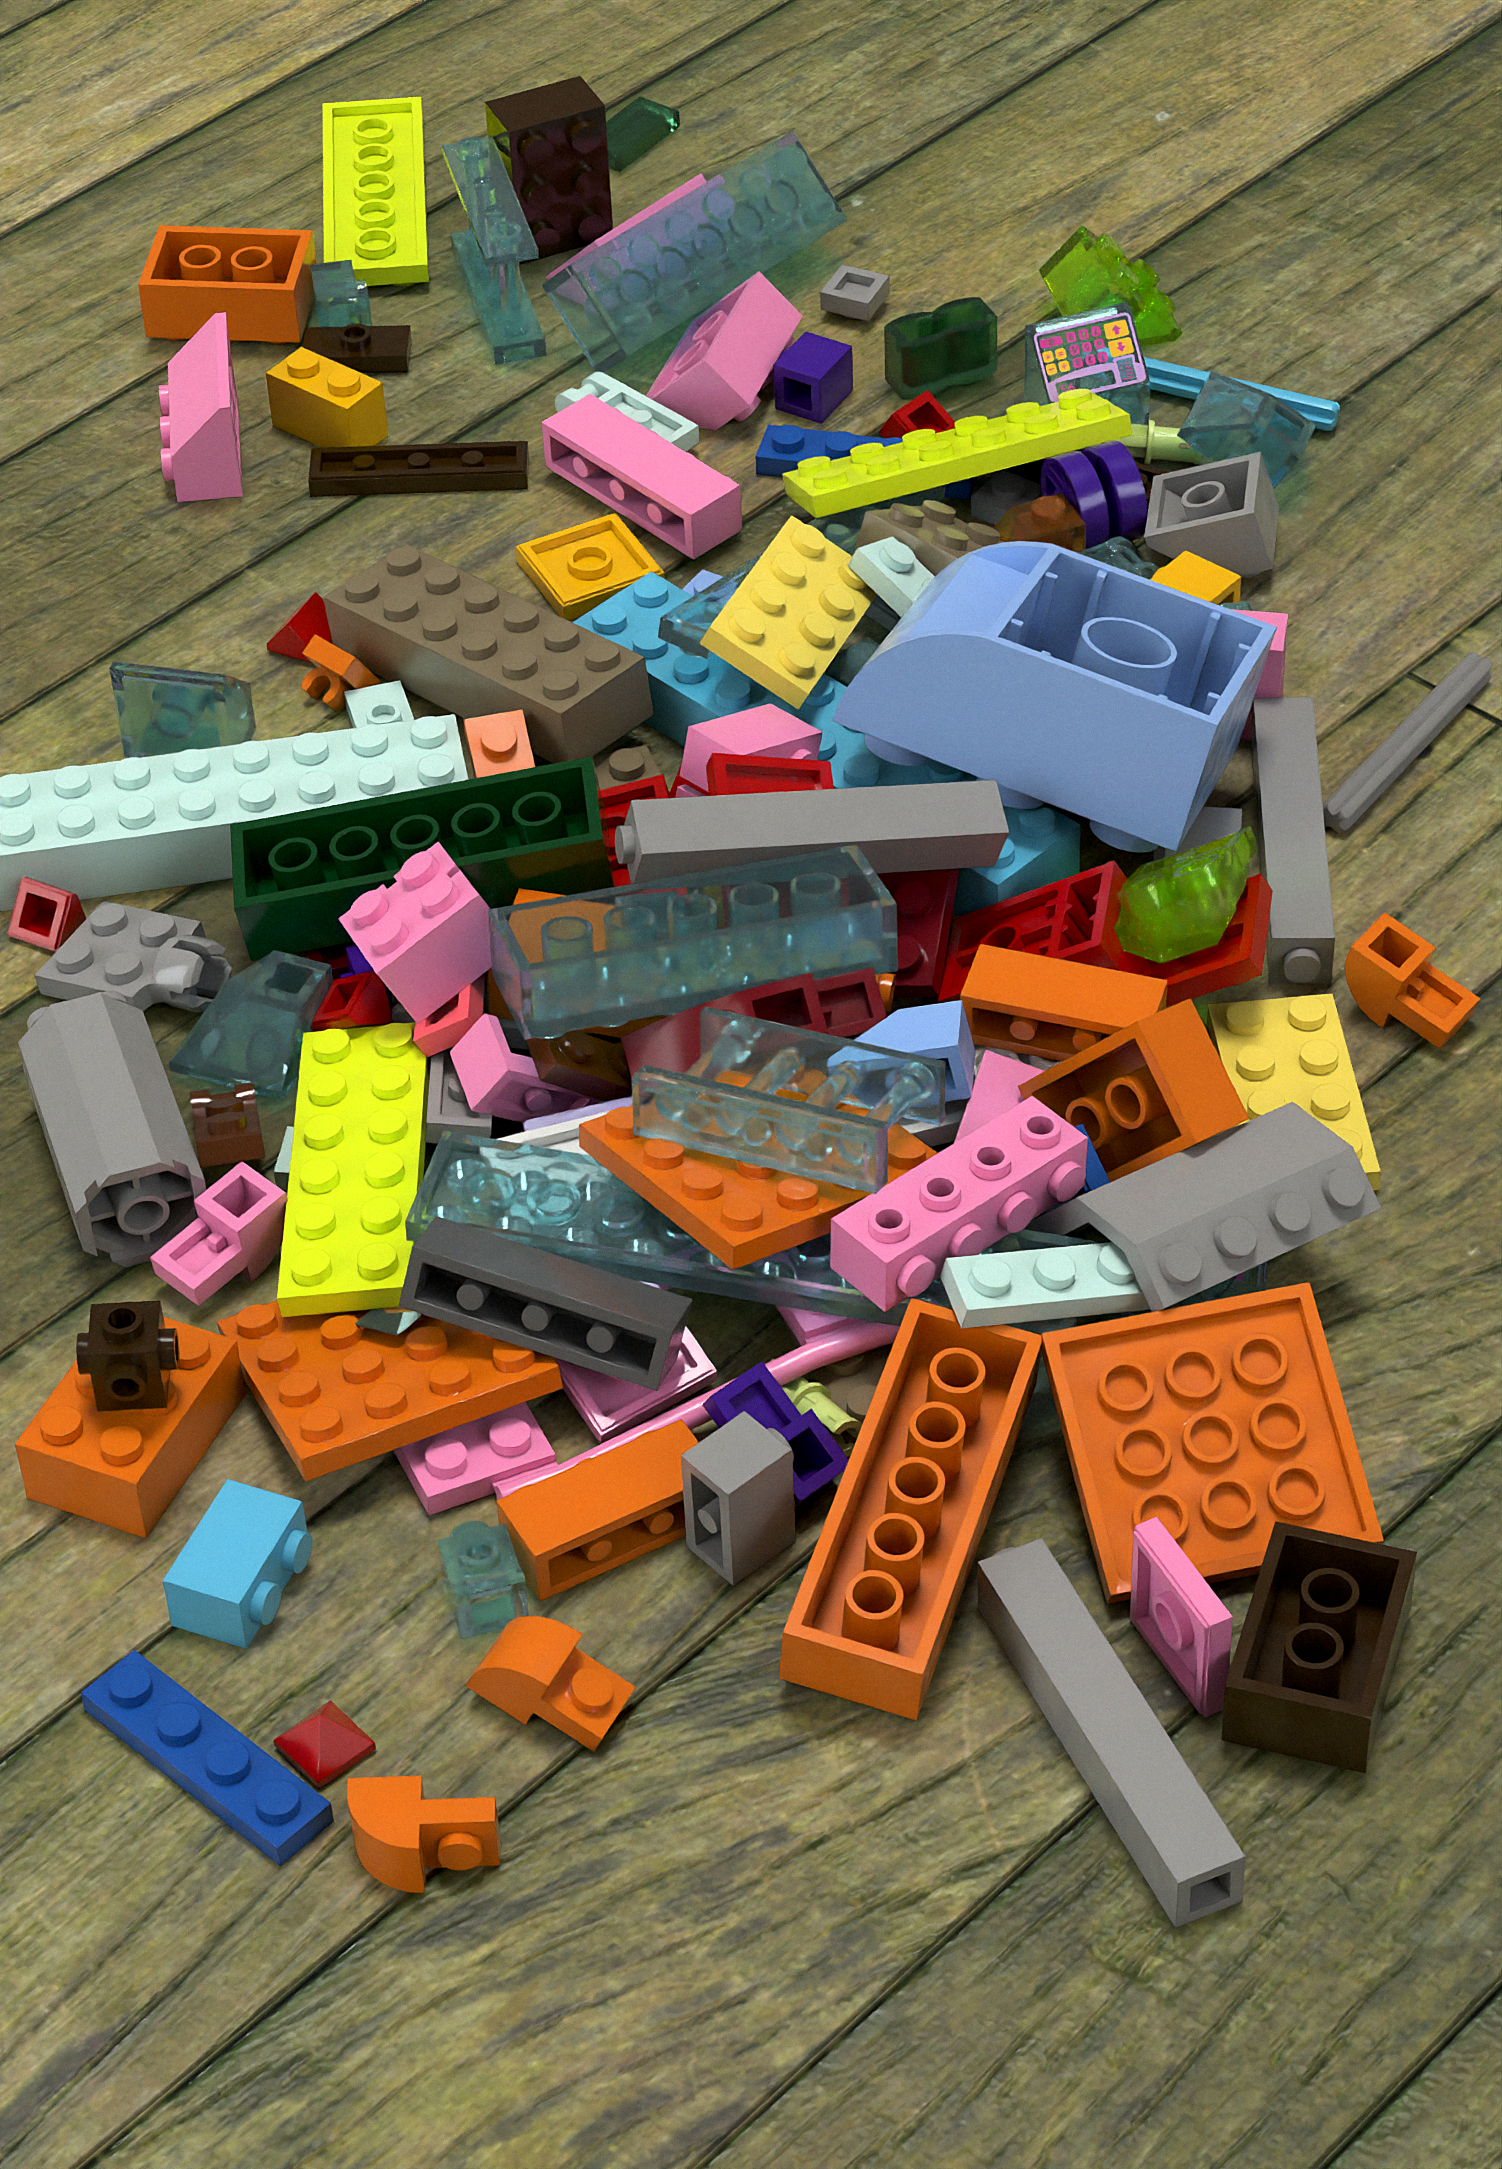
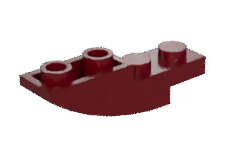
M873 967L819 980H814L811 972L743 990L681 1011L621 1037V1044L636 1101L660 1096L669 1089L682 1088L714 1077L723 1070L736 1069L756 1061L768 1060L772 1053L792 1050L808 1054L847 1045L887 1018Z

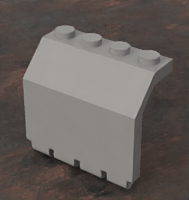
M1291 1102L1083 1194L1035 1219L1017 1233L1025 1250H1036L1087 1227L1094 1226L1124 1251L1151 1311L1155 1312L1377 1211L1382 1207L1353 1146L1294 1102Z

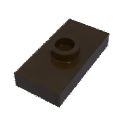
M350 324L344 327H305L303 348L360 373L406 372L409 367L412 342L410 325L366 326L363 324Z

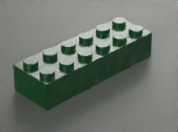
M592 756L230 825L234 910L251 961L354 942L338 918L348 912L353 903L364 893L376 890L382 884L387 889L397 882L393 876L401 871L402 866L410 857L419 852L427 851L437 842L441 844L495 915L510 913L519 888L584 899L616 893L605 807Z

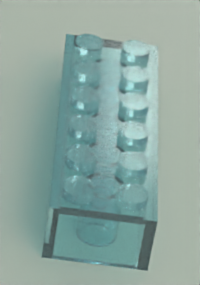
M791 131L571 263L545 282L542 287L594 370L605 373L708 309L758 271L762 274L766 273L816 242L848 219L797 136Z
M857 844L488 910L492 976L524 1040L532 1038L554 1039L564 1035L566 1032L597 1026L612 1028L622 1026L629 1020L656 1015L671 1016L743 990L811 972L813 979L819 980L873 967L875 975L898 971L897 904Z

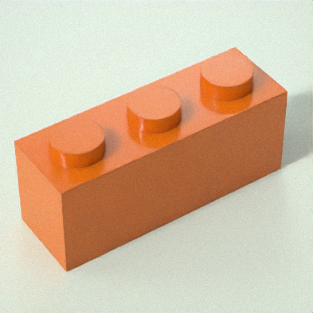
M980 944L960 994V1000L963 1002L973 1044L1055 1061H1064L1136 1021L1166 1009L1168 980Z
M682 1419L660 1429L645 1432L635 1440L596 1457L586 1458L567 1470L535 1484L522 1486L512 1494L496 1500L501 1546L539 1602L686 1536L681 1455L699 1442Z

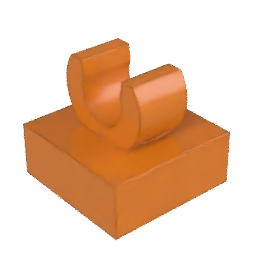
M315 634L302 652L317 668L311 670L305 676L301 689L311 698L317 700L322 691L330 686L322 701L336 712L342 710L346 705L344 691L379 685L381 682L356 657Z

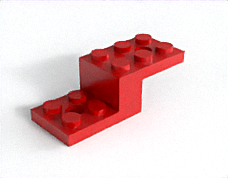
M1112 861L954 918L938 1003L960 1000V994L980 944L1168 980L1166 1008L1189 998L1193 1000L1196 997L1228 986L1242 985L1250 979L1262 975L1273 890L1260 873L1151 912L1117 863Z

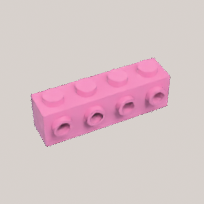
M592 394L585 396L542 421L545 466L693 560L742 530V497L739 484Z
M1030 1096L831 1219L830 1268L884 1312L888 1311L908 1297L921 1294L932 1282L940 1278L946 1258L979 1255L981 1251L1006 1235L1022 1230L1033 1218L1060 1201L1064 1202L1074 1197L1085 1186L1088 1137L1035 1097Z

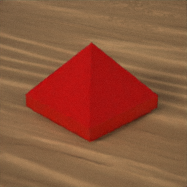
M331 1700L273 1740L274 1747L318 1789L376 1750L375 1742Z

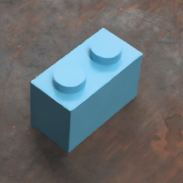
M227 1479L163 1579L171 1626L247 1649L261 1625H268L274 1619L280 1605L281 1593L293 1573L298 1574L302 1572L309 1560L313 1539L312 1535L307 1532L303 1502Z

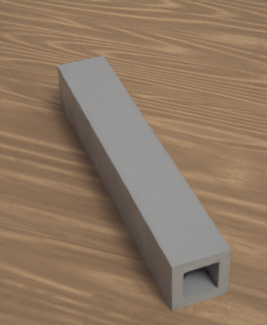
M1313 697L1254 698L1251 753L1260 872L1273 890L1266 940L1269 984H1331L1335 933Z
M985 780L631 800L624 826H617L615 831V851L618 863L627 864L632 888L995 866L1009 830L997 781Z
M1041 1538L1016 1548L1002 1549L992 1557L978 1561V1609L1175 1928L1242 1902L1246 1856L1043 1539Z

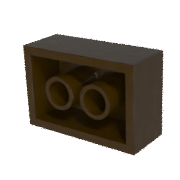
M581 76L485 102L496 235L519 265L588 246L613 230L605 105Z
M1275 1521L1225 1683L1221 1740L1366 1773L1411 1609L1417 1552Z

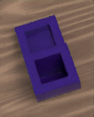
M760 1362L711 1395L702 1404L718 1428H721L745 1411L766 1429L773 1428L783 1435L794 1455L793 1487L795 1505L836 1478L846 1469L849 1461L814 1411L810 1409L801 1415L763 1362Z

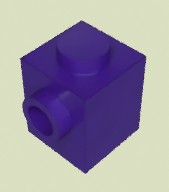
M805 332L789 349H785L779 359L773 364L775 409L822 424L853 391V356L851 345Z

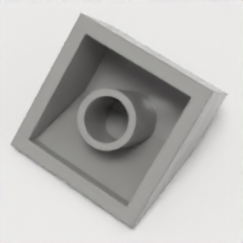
M1261 452L1153 476L1144 535L1147 547L1172 559H1175L1186 550L1240 575L1241 578L1253 577L1264 570L1273 569L1279 504Z

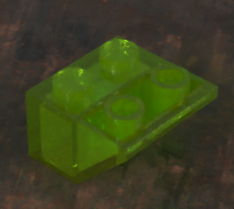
M1081 225L1039 269L1067 326L1128 313L1131 317L1138 347L1176 341L1183 334L1173 316V313L1177 310L1176 306L1157 287V284L1161 281L1159 275L1144 260L1138 258L1135 262H1132L1125 257L1126 253L1123 248L1106 233L1098 237ZM1126 315L1069 328L1077 335H1079V330L1087 329L1089 338L1084 340L1089 341L1093 346H1095L1094 340L1103 339L1105 348H1109L1108 342L1130 337L1133 348H1136ZM1126 320L1129 330L1128 335L1114 339L1106 338L1104 324ZM1099 326L1101 335L1093 337L1091 327Z

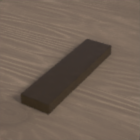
M528 441L311 449L308 479L310 497L528 489Z

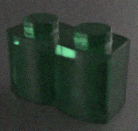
M969 297L945 303L933 312L912 313L892 320L884 326L885 381L902 400H913L926 390L934 395L949 385H973L979 380L992 375L997 371V315L980 297Z

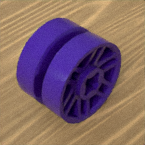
M1111 440L1087 447L1082 453L1072 451L1047 458L1044 461L1040 478L1043 506L1050 529L1062 548L1084 555L1102 550L1106 544L1108 546H1116L1143 537L1148 516L1145 490L1136 463L1130 452L1121 442Z

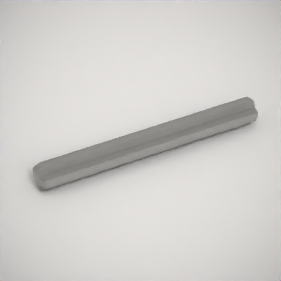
M1475 652L1468 653L1323 803L1325 828L1332 827L1337 833L1347 831L1488 683L1491 679L1489 670L1492 668V663L1488 657L1481 658Z

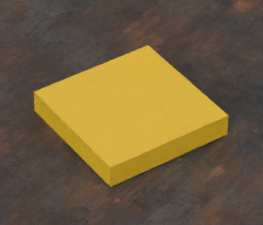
M616 513L516 546L517 563L556 613L568 621L588 613L651 571L665 579L664 571Z

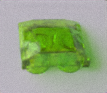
M1248 826L1233 834L1166 858L1140 865L1124 882L1122 890L1117 894L1121 903V911L1114 930L1123 950L1162 964L1217 945L1237 910L1236 904L1245 888L1249 863L1256 853V838L1251 827Z

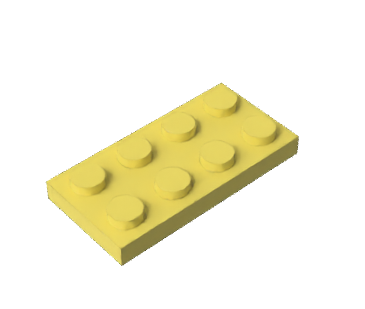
M791 515L708 628L700 644L799 710L867 611L877 593L848 566L853 556L826 539L815 527L804 524Z
M1333 994L1209 1004L1207 1024L1211 1041L1249 1117L1248 1120L1234 1127L1294 1102L1353 1146L1373 1190H1379L1381 1171Z

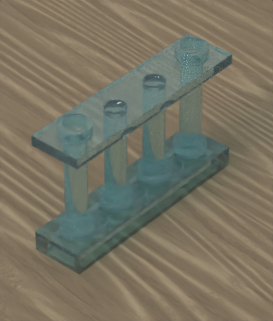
M468 137L460 140L458 143L442 145L444 159L469 222L468 230L450 233L452 252L493 361L497 365L547 356L545 337L519 271L520 261L539 258L538 248L494 138Z
M705 1007L700 1011L701 1057L684 1074L644 1064L632 1075L633 1135L649 1139L657 1138L682 1145L686 1148L874 1194L888 1182V1131L901 1117L938 1126L945 1120V1061L710 1007ZM724 1071L752 1079L744 1087L715 1081ZM780 1089H785L810 1096L802 1102L776 1096L775 1094ZM840 1103L870 1109L866 1116L836 1110L835 1108Z

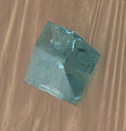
M1212 371L1206 378L1177 436L1187 442L1194 451L1209 457L1215 462L1261 452L1273 489H1275L1302 456L1316 424L1272 394Z
M274 950L225 982L170 1059V1071L234 1088V1085L253 1082L255 1094L283 1102L299 1078L303 1033L313 1032L310 1029L311 1021L333 983L331 965Z

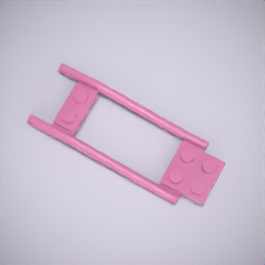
M818 1238L749 1264L801 1344V1347L765 1364L780 1386L817 1368L894 1343L906 1310L868 1322L866 1310L846 1280L830 1268V1256ZM699 1245L648 1271L658 1286L667 1291L724 1262L703 1245ZM733 1380L559 1465L556 1462L554 1450L526 1402L394 1449L393 1451L428 1515H432L496 1493L497 1500L512 1494L522 1486L535 1484L575 1466L586 1458L601 1455L635 1440L645 1432L660 1429L680 1419L684 1421L691 1431L713 1420L702 1404L711 1395Z

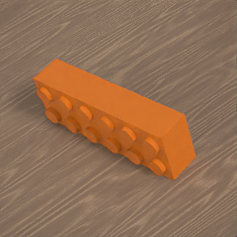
M914 1298L910 1299L783 1630L779 1679L913 1720L918 1719L1037 1384L1042 1348L1041 1335L1004 1324L961 1329L954 1310Z

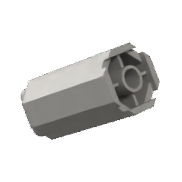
M117 991L99 992L40 1008L29 1016L27 1020L28 1031L18 1044L25 1078L82 1249L98 1256L96 1248L108 1252L112 1262L124 1267L149 1262L153 1254L198 1218L194 1200L206 1191V1185L143 1010L127 1004L124 995Z

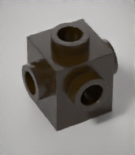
M161 1301L91 1304L89 1332L78 1333L76 1354L79 1374L91 1375L98 1412L167 1408L170 1370L179 1369L180 1351L177 1328H165Z

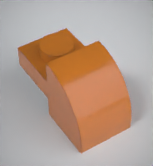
M1384 912L1350 947L1347 954L1345 975L1350 992L1362 1011L1379 1027L1383 1028L1392 1017H1395L1441 1049L1473 1015L1481 998L1431 965L1429 962L1436 947Z
M522 1616L508 1622L465 1685L524 1725L527 1724L533 1713H535L593 1752L636 1688V1686L576 1648L583 1635L581 1632L559 1621L539 1616Z
M422 1775L347 1778V1802L355 1850L364 1868L381 1883L406 1892L425 1893L426 1868H448L462 1871L479 1866H500L501 1840L495 1797L425 1799Z

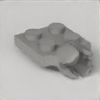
M103 901L34 976L42 995L71 1000L99 992L117 991L124 995L127 1004L143 1010V1012L152 1004L165 1002L174 1008L192 1012H204L215 1009L217 1007V1000L196 995L201 994L224 1000L231 982L232 967L228 964L226 958L217 957V954L223 955L226 948L214 940L206 938L201 921Z

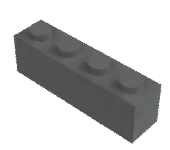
M436 1216L412 1246L399 1307L658 1391L677 1360L693 1299Z

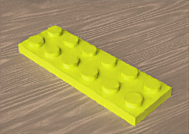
M421 97L322 103L323 232L326 289L342 288L345 290H356L364 286L392 284L395 286H410L414 283L429 282L424 130Z
M1089 389L1070 390L1058 395V402L1039 406V403L1036 402L1016 404L1006 409L1007 415L987 420L986 416L962 418L954 423L955 429L935 433V430L932 429L912 431L902 436L903 442L883 447L881 443H867L852 448L850 450L851 456L831 461L826 456L805 459L797 464V470L782 473L787 496L812 516L820 518L1132 436L1130 414L1095 393H1091Z
M415 1022L390 1023L381 1026L349 1029H327L303 1033L287 1191L288 1201H286L277 1293L282 1317L399 1307L412 1246L420 1236L426 1145L425 1132L431 1056L426 1057L413 1041Z

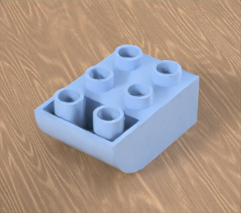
M1028 541L998 543L974 550L956 559L929 582L846 688L837 705L832 721L864 733V743L867 748L886 761L905 766H920L929 763L933 759L977 776L976 781L996 780L1002 805L1018 809H1033L1042 806L1046 802L1091 819L1090 828L1100 840L1115 848L1129 852H1149L1155 850L1158 846H1162L1176 852L1237 750L1277 627L1051 543Z

